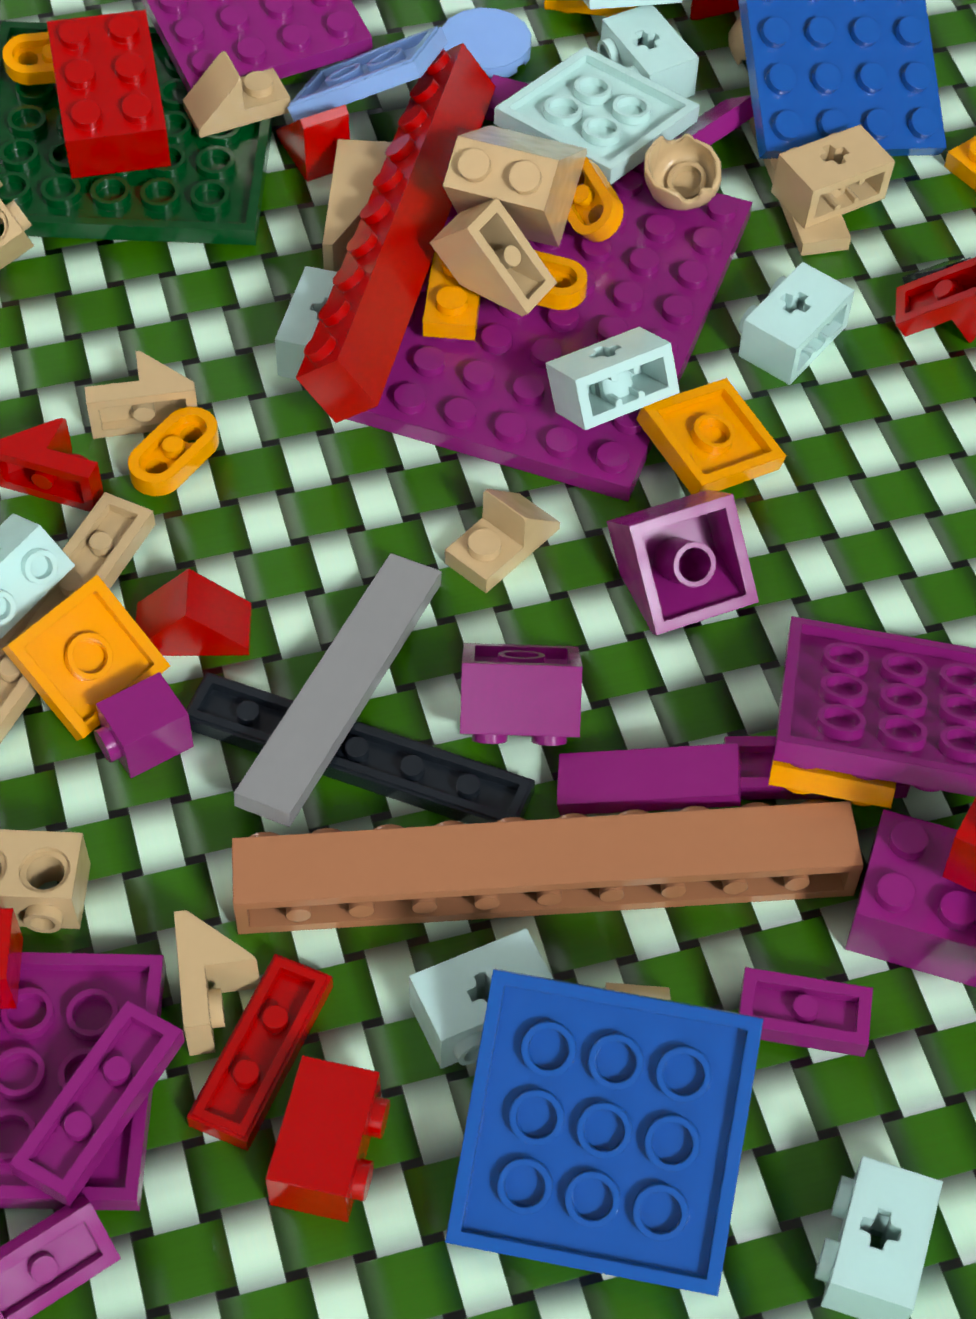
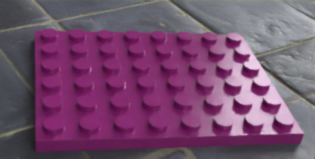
M634 170L629 171L611 185L622 202L624 213L618 230L610 238L602 242L589 241L577 233L567 219L559 247L528 240L536 251L572 259L585 268L587 272V291L583 302L568 310H555L536 305L529 314L520 316L481 296L475 341L423 336V316L431 271L430 264L378 406L347 420L629 502L653 446V442L636 420L640 409L584 430L556 413L545 363L626 331L641 327L671 343L679 385L749 221L752 202L716 193L707 204L690 210L668 209L654 200L645 183L643 173ZM453 204L445 226L457 215Z

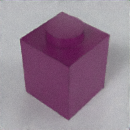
M160 672L96 703L101 728L94 731L96 741L105 758L110 763L118 759L130 778L194 747L189 715Z

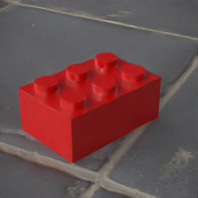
M146 10L47 21L64 140L72 179L171 166L167 129Z

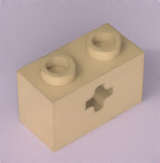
M860 124L780 153L771 192L800 225L806 229L838 215H843L885 199L895 160Z

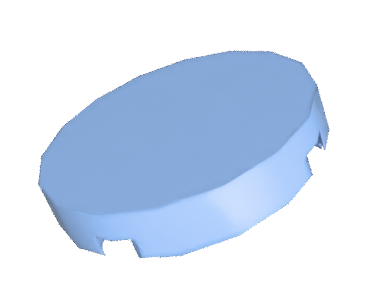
M475 8L454 15L442 27L448 41L443 49L447 51L464 43L490 79L493 75L509 78L517 73L520 65L523 63L526 65L530 60L531 33L526 23L512 13L496 8Z

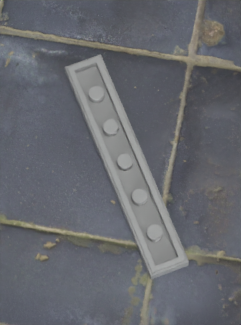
M390 553L234 792V806L287 827L291 826L440 587L442 571Z

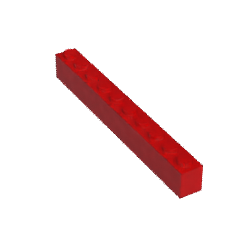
M464 43L447 51L442 49L422 77L418 78L416 85L411 89L409 93L411 98L404 114L398 120L397 124L399 127L393 142L386 149V159L380 173L373 181L374 188L370 198L360 212L361 220L354 236L346 246L347 254L340 270L333 278L334 285L329 298L319 312V322L313 337L304 348L305 356L296 379L335 423L375 408L380 402L435 253L430 242L444 228L452 207V202L443 188V183L457 136L481 128L496 86Z

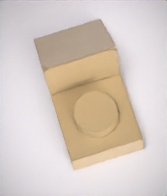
M222 51L183 99V107L199 137L202 138L290 113L287 107L291 100L274 68L254 71L240 77L226 51Z
M136 351L139 381L85 387L86 404L93 439L152 432L174 411L184 407H198L194 382L147 354Z
M486 489L483 492L482 518L445 549V564L487 593L560 529V522L519 493Z
M175 911L174 921L183 1027L189 1055L215 1053L213 1028L225 1027L222 993L257 988L260 982L257 959L250 952L189 911Z

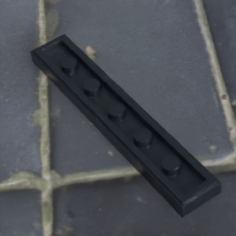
M206 672L186 711L189 715L191 731L259 754L294 700ZM357 721L323 773L326 777L466 824L497 822L507 817L523 818L535 791V780Z

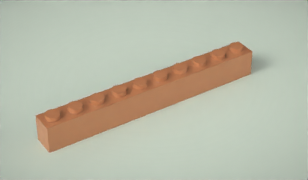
M810 799L801 804L773 806L762 802L745 804L740 808L723 809L690 806L680 811L648 813L644 810H628L619 815L591 817L579 813L562 815L557 819L541 820L507 817L497 822L465 824L460 821H444L435 826L408 828L386 824L378 826L373 830L358 831L322 828L308 834L292 835L259 832L250 837L232 838L233 907L238 934L854 896L863 868L851 801L830 802L825 799Z

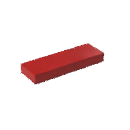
M274 954L187 1115L189 1127L246 1151L249 1150L333 988V977L331 975Z

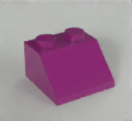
M705 490L607 521L619 573L652 634L660 635L759 602L733 494Z
M464 643L460 734H472V741L483 744L507 742L508 735L531 736L532 743L545 746L564 745L567 743V737H580L583 666L579 647Z

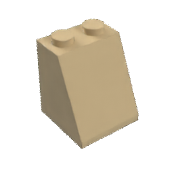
M489 125L457 136L443 188L457 214L497 197L527 240L559 247L584 165L587 149Z

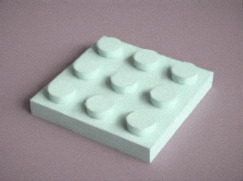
M583 47L497 105L494 111V124L504 129L586 148V157L600 167L610 185H612L644 161L645 153L655 139L663 136L666 140H673L696 123L700 105L587 47Z

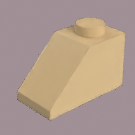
M497 197L459 212L430 242L461 286L520 316L529 314L557 284L554 277Z

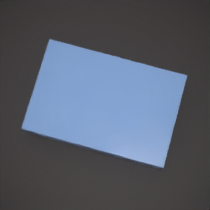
M435 26L318 70L287 107L293 121L295 122L299 119L349 104L421 78L448 43L441 27Z

